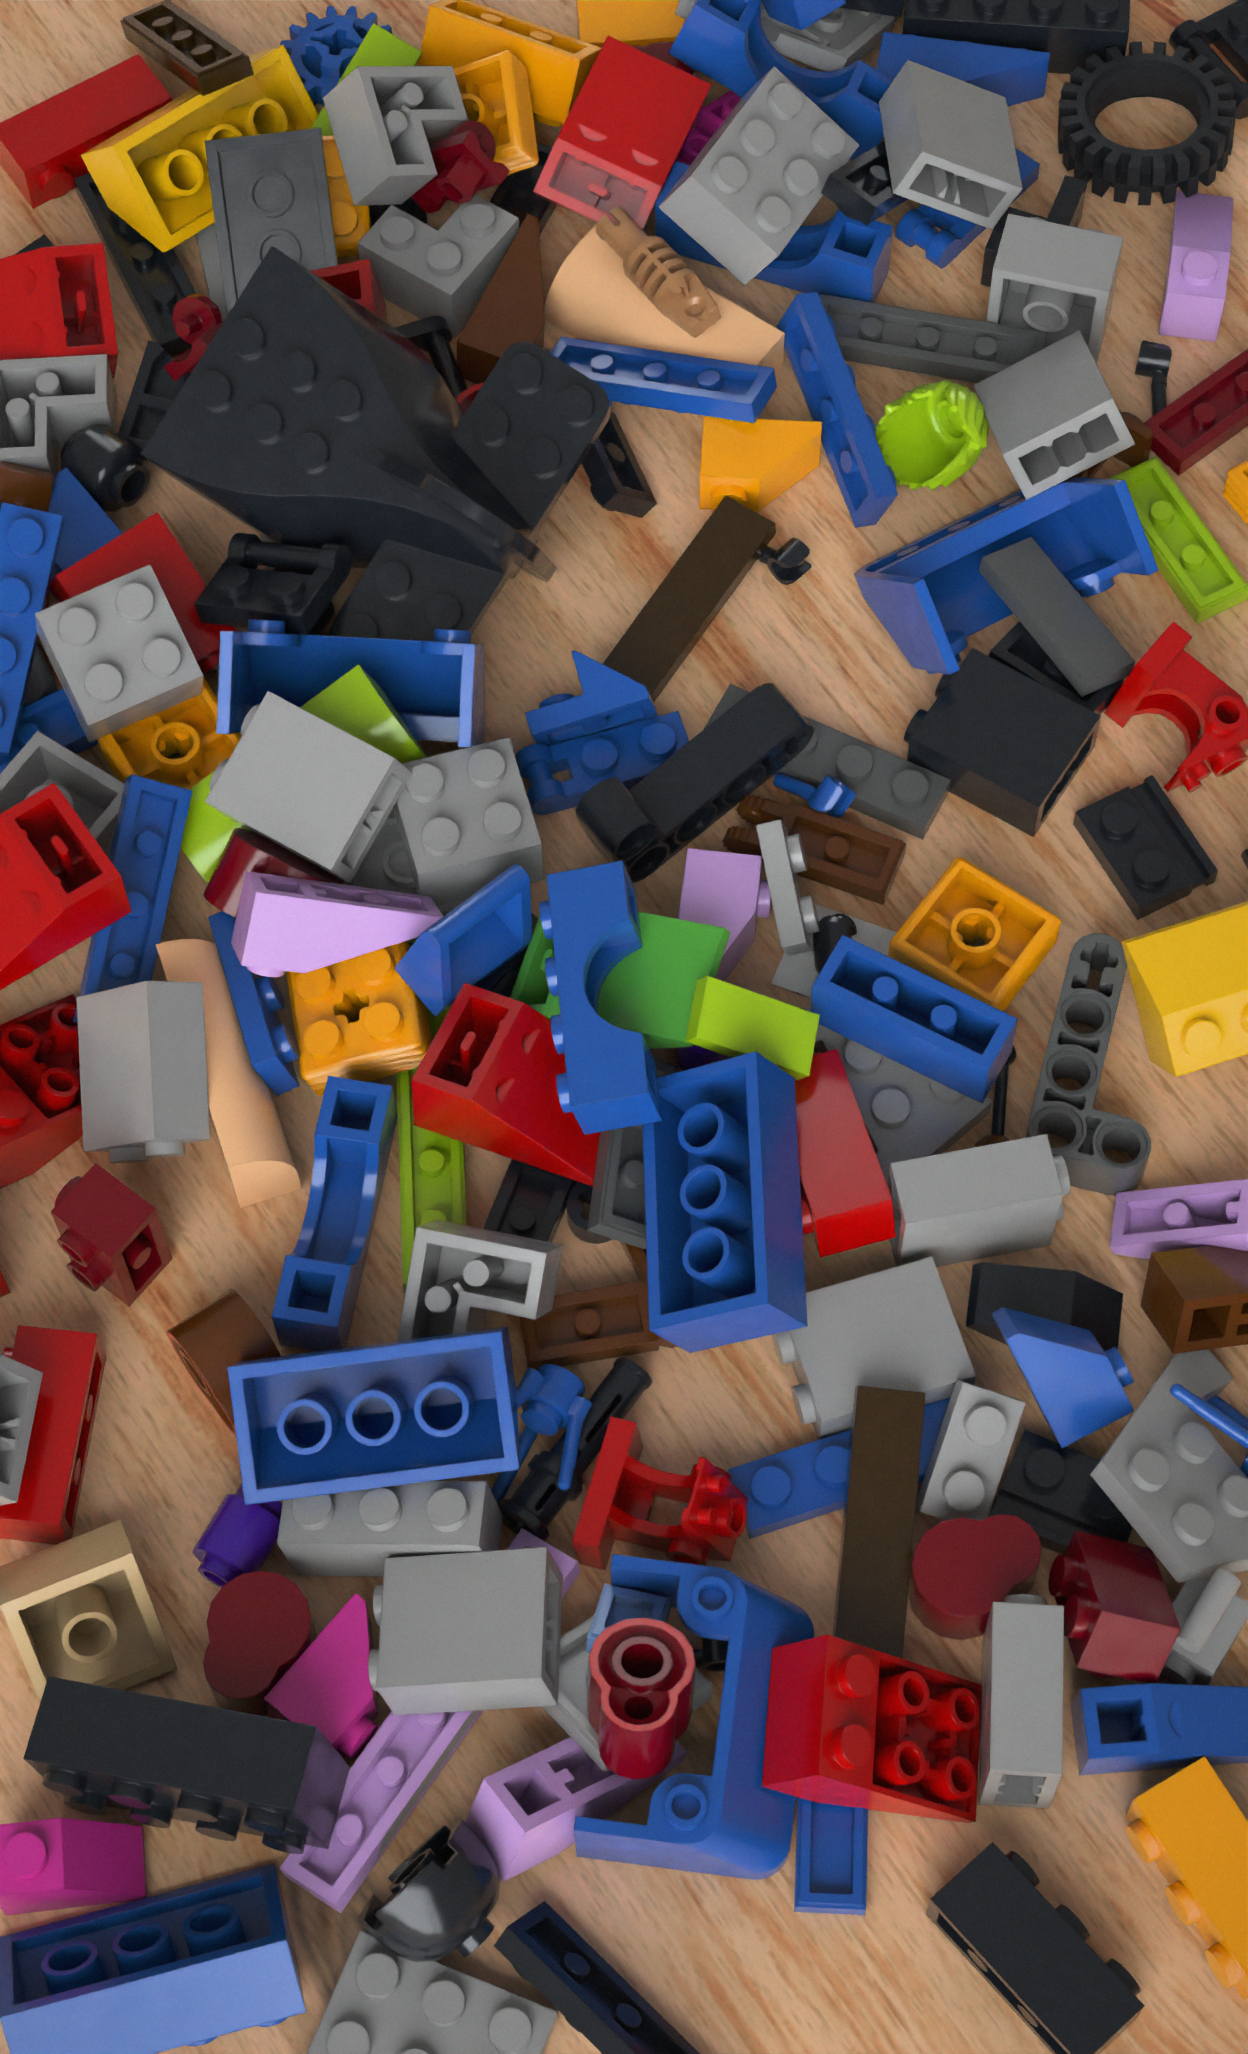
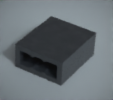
M972 648L959 666L960 670L950 675L943 674L935 691L937 699L929 711L919 709L910 721L904 735V741L909 743L907 761L951 779L949 792L1034 837L1095 747L1101 715Z

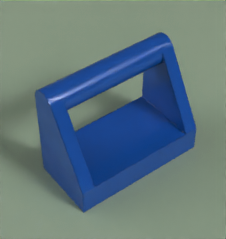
M518 864L509 867L422 932L395 966L396 972L435 1017L453 1004L464 983L477 986L522 952L532 940L531 894L528 873Z

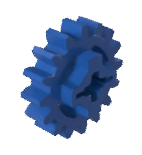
M328 6L325 18L319 19L315 14L309 12L306 14L307 26L305 28L294 24L289 27L291 40H283L280 45H284L314 106L319 103L324 107L323 97L337 85L372 24L378 25L377 14L371 12L363 19L357 18L355 6H350L345 15H337L335 8ZM389 24L380 26L392 34V28Z

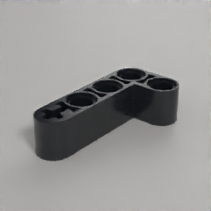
M765 683L749 692L630 790L616 777L599 782L582 797L575 810L576 816L589 839L611 863L623 860L632 883H636L655 872L745 798L746 794L752 793L795 758L810 742L814 734V728L773 683Z

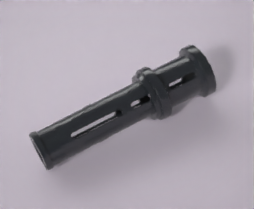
M617 1358L613 1364L614 1367L589 1398L592 1407L583 1422L576 1465L569 1489L561 1490L558 1487L560 1462L566 1431L550 1452L541 1451L540 1454L534 1455L528 1463L530 1471L528 1476L510 1500L501 1499L498 1503L503 1514L502 1523L516 1535L523 1528L541 1540H547L550 1536L547 1527L567 1500L576 1501L583 1491L584 1481L581 1476L601 1449L610 1417L624 1419L642 1393L652 1384L651 1377L642 1367L627 1358Z

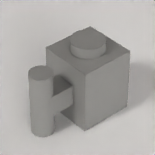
M1218 1568L1211 1579L1202 1578L1186 1581L1174 1600L1172 1606L1181 1630L1160 1673V1676L1171 1684L1209 1685L1248 1620V1601L1236 1595L1241 1581L1227 1570Z

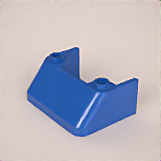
M1070 477L1028 500L1025 499L1021 489L866 564L858 569L854 576L863 598L911 667L926 670L928 674L942 673L950 675L960 670L958 663L961 661L959 653L968 646L966 637L1013 614L979 572L982 557L1032 537L1076 591L1079 590L1081 597L1093 596L1108 590L1115 584L1113 577L1120 573L1150 575L1158 571V567L1125 480Z
M248 619L247 632L220 631L216 734L241 732V726L247 713L256 704H261L267 691L300 708L359 664L382 688L416 740L458 742V746L472 747L484 742L485 737L484 644L471 643L472 631L434 629V641L285 634V621Z
M612 1554L611 1585L671 1598V1608H677L682 1623L690 1632L702 1638L728 1641L712 1776L680 1773L662 1781L652 1795L647 1825L576 1816L574 1825L576 1856L751 1880L768 1878L777 1873L788 1859L796 1796L762 1787L771 1652L774 1647L814 1638L812 1621L809 1615L797 1604L726 1569Z

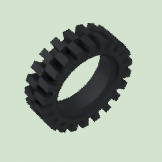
M1142 41L1130 42L1129 55L1127 56L1122 55L1117 45L1107 48L1105 63L1096 54L1086 59L1085 70L1077 66L1070 73V83L1065 82L1061 90L1058 117L1059 154H1063L1062 163L1067 171L1074 169V178L1087 182L1092 179L1091 192L1100 197H1103L1110 186L1114 187L1113 201L1126 204L1129 192L1139 193L1138 205H1151V194L1153 192H1160L1163 204L1175 202L1177 187L1181 189L1187 198L1198 193V182L1200 181L1207 187L1214 182L1216 170L1223 172L1228 163V155H1231L1236 100H1233L1234 89L1231 82L1224 84L1225 73L1219 67L1209 71L1210 59L1202 54L1189 63V48L1178 45L1173 57L1166 55L1165 42L1154 41L1153 53H1143ZM1133 97H1154L1167 99L1182 105L1190 111L1196 119L1198 126L1194 133L1177 145L1162 149L1141 150L1124 147L1108 140L1096 127L1095 120L1101 111L1114 102Z

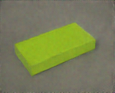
M707 975L696 980L685 1042L731 1058L757 1051L795 1078V1080H800L810 1075L820 1015Z

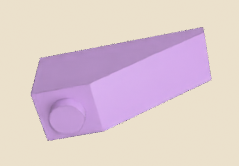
M1182 191L1176 192L1158 335L1216 342L1226 297L1231 254L1233 198L1199 193L1187 198Z
M687 848L678 919L723 927L731 932L716 975V979L725 981L754 942L757 917L769 918L771 896L768 881L761 880L762 856Z
M245 871L231 944L241 965L246 966L252 973L266 977H281L285 971L307 973L419 937L422 932L444 916L431 896Z
M1248 1179L1116 1193L1109 1246L1114 1254L1150 1260L1152 1252L1211 1245L1248 1251Z
M569 1737L485 1777L468 1814L466 1824L481 1838L492 1854L498 1875L504 1882L560 1854L575 1842L574 1825L576 1816L605 1820L684 1761L687 1751L677 1740L671 1763L661 1773L645 1779H630L621 1777L610 1769L604 1772L572 1737Z

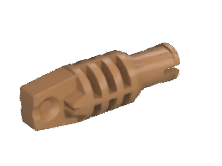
M618 206L610 210L611 216L617 221L615 225L606 215L598 221L596 234L602 240H605L624 260L623 269L625 275L664 316L694 338L704 333L706 329L714 325L721 318L717 304L701 282L700 277L663 238L648 236L632 220L629 213L623 207Z

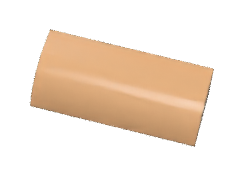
M597 223L567 256L558 270L546 298L544 307L545 320L577 339L774 368L775 377L783 369L785 333L706 286L705 288L718 306L721 318L714 325L706 329L704 333L694 338L664 316L625 275L623 269L624 260L605 240H602L596 234Z
M178 939L155 944L166 981L203 982L209 1116L239 1207H247L302 1189L270 1088L251 1064L216 944L202 939Z

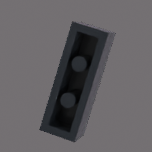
M992 1842L930 1898L926 1915L1052 2054H1100L1137 2019L1145 2005L1136 1997L1141 1992L1138 1983L1119 1962L1110 1958L1105 1963L1085 1942L1090 1937L1087 1928L1069 1908L1063 1904L1054 1908L1035 1888L1040 1883L1038 1876L1019 1854L1011 1850L1005 1855Z

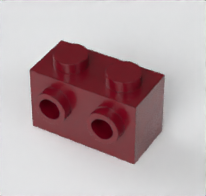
M96 1163L82 1178L80 1176L74 1177L59 1192L55 1201V1207L51 1213L60 1233L57 1243L70 1258V1262L67 1264L68 1270L90 1290L96 1292L103 1286L130 1307L172 1260L156 1208Z
M1075 1530L1065 1555H1058L1051 1566L1048 1588L1050 1594L1055 1597L1056 1604L1064 1606V1636L1068 1638L1076 1667L1085 1669L1087 1672L1101 1678H1113L1116 1676L1143 1683H1156L1181 1628L1152 1550L1149 1547Z

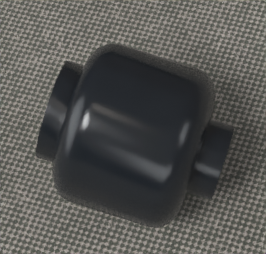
M94 424L81 430L79 433L73 434L67 439L61 450L60 471L67 467L104 512H115L123 507H130L135 504L146 491L150 476L147 468V458L140 454L143 448L108 425Z

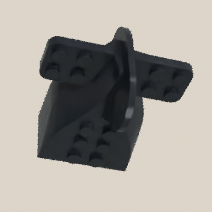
M271 246L140 454L181 484L274 543L322 548L325 543L346 544L351 551V567L366 568V570L334 618L329 629V636L434 641V629L472 631L473 634L508 579L515 578L520 569L542 581L549 582L557 568L543 551L536 546L538 542L536 535L607 424L611 415V402L606 391L595 381L541 347L530 342H518L509 346L502 354L464 413L447 382L424 353L409 338L286 254Z

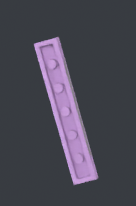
M522 1528L507 1550L547 1547L563 1575V1598L581 1573L578 1561ZM484 1710L397 1716L391 1711L348 1772L329 1848L305 1845L302 1854L290 1853L279 1868L284 1876L341 1914Z

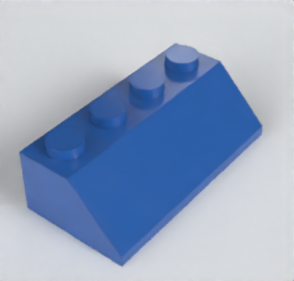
M508 1327L249 1360L227 1367L245 1505L520 1470L517 1393Z
M275 1863L0 1937V2021L10 2054H156L185 2045L201 2046L213 2041L218 2036L254 2026H274L283 2022L288 2017L306 2012L300 1971Z

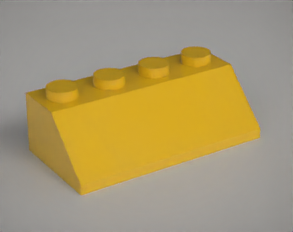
M284 45L249 55L254 75L205 96L191 89L81 155L107 207L161 252L169 251L215 222L204 141L311 129L318 117V113Z
M1248 901L1121 941L1151 1062L1173 1076L1178 1077L1248 1054Z

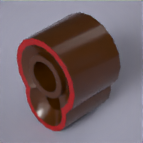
M229 1289L169 1329L167 1335L192 1379L212 1404L229 1430L236 1436L227 1367L242 1361L280 1357L281 1354L253 1310L234 1289Z

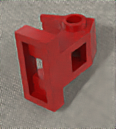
M1174 621L1137 662L1104 714L1122 728L1134 715L1145 713L1159 714L1171 720L1183 732L1186 759L1164 786V789L1169 792L1181 785H1185L1190 793L1202 786L1200 780L1209 776L1211 771H1213L1216 777H1221L1232 772L1247 761L1248 756L1245 752L1248 749V707L1240 694L1184 650L1192 636Z
M611 1416L572 1540L579 1564L606 1570L615 1539L667 1552L666 1556L674 1562L706 1566L707 1560L730 1562L736 1540L741 1536L746 1526V1506L748 1498L731 1482L732 1476L727 1471L714 1466L704 1457H699L698 1463L692 1466L690 1475L669 1473L639 1462L643 1444L637 1423ZM656 1496L689 1504L688 1508L683 1510L680 1520L681 1525H663L648 1521Z

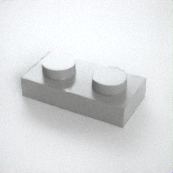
M781 819L758 824L756 828L781 948L789 956L813 951L810 934L820 932L819 919L813 896L802 897L797 873L807 871V862L800 834L789 836L788 829Z
M956 1379L916 1500V1509L944 1520L959 1517L975 1520L987 1518L1026 1403L1020 1399Z

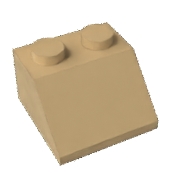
M121 1519L0 1566V1606L39 1702H41L48 1676L125 1690L178 1669Z

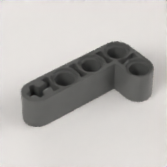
M1092 933L1079 939L1070 954L1025 1138L1043 1134H1057L1063 1137L1069 1145L1062 1148L1051 1147L1053 1157L1063 1156L1068 1170L1070 1186L1116 1196L1118 1192L1133 1191L1139 1186L1150 1155L1151 1139L1147 1130L1138 1121L1129 1117L1093 1109L1127 963L1123 946L1116 938L1103 933ZM1090 970L1102 973L1098 991L1086 989ZM1084 1022L1091 1025L1096 1032L1081 1034L1074 1031L1069 1024ZM1059 1078H1071L1078 1081L1083 1088L1075 1091L1065 1090L1054 1081ZM1111 1149L1126 1152L1133 1161L1125 1164L1115 1163L1109 1160L1104 1155V1152Z

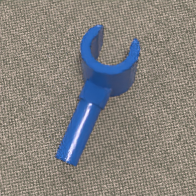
M777 773L773 780L775 787L803 798L813 809L825 812L829 816L838 819L843 816L856 797V793L851 788L828 774L824 777L818 788L783 773Z

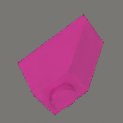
M357 1593L351 1597L264 1697L271 1718L317 1726L341 1757L347 1755L349 1758L358 1755L371 1740L377 1729V1725L373 1721L378 1716L377 1692L371 1687L368 1671L369 1655L373 1649L372 1623L367 1603Z
M52 1818L0 1825V1908L6 1916L147 1898L144 1831L142 1826L70 1818Z

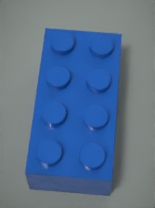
M757 1051L658 1077L662 1121L642 1124L649 1331L683 1350L693 1353L807 1327L795 1078Z

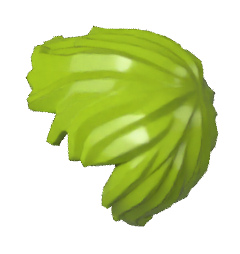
M942 380L937 383L932 382L929 385L922 384L917 386L912 391H906L903 397L889 404L887 403L885 415L875 426L877 443L886 465L894 473L896 485L899 487L909 485V488L912 490L928 486L931 490H935L939 485L948 487L977 462L983 448L987 447L989 423L984 412V406L977 399L976 393L970 392L968 387L958 383Z

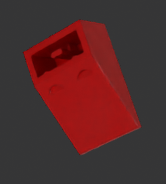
M607 36L557 136L533 192L537 196L594 223H598L606 215L615 225L617 221L611 216L610 210L618 206L623 207L629 213L632 220L646 232L655 212V203L675 161H678L712 84L615 38Z
M103 243L42 247L1 258L0 360L107 354L112 378H115L118 348Z
M55 783L50 784L0 814V990L132 912L120 873Z
M464 983L411 1079L414 1125L593 1187L600 1132L584 1135L573 1112L564 1113L561 1108L556 1077L557 1074L566 1073L565 1054H558L555 1049L551 1031V1020L524 1002Z
M73 994L0 1025V1189L36 1173L83 1136L78 1023L73 1022L77 999Z
M829 1634L774 1647L771 1652L762 1787L817 1803L859 1807L868 1810L963 1823L976 1822L982 1685Z

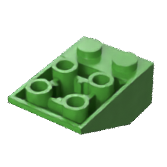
M638 911L642 948L620 961L605 979L598 998V1015L618 1028L642 1033L649 1049L693 1047V1044L685 1042L696 980L707 975L716 978L731 932L723 927ZM539 915L532 940L529 943L510 998L526 1003L551 1020L552 1015L560 1014L559 996L553 997L551 995L545 971V959L555 957L553 939H546Z

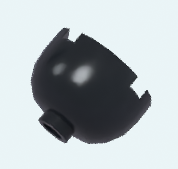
M459 1817L455 1819L452 1830L446 1825L440 1828L409 1855L388 1877L392 1882L389 1890L393 1894L384 1904L373 1894L359 1915V1922L369 1933L398 1957L413 1962L436 1961L455 1949L463 1957H466L487 1939L495 1927L487 1919L499 1898L500 1878L494 1858L481 1838Z

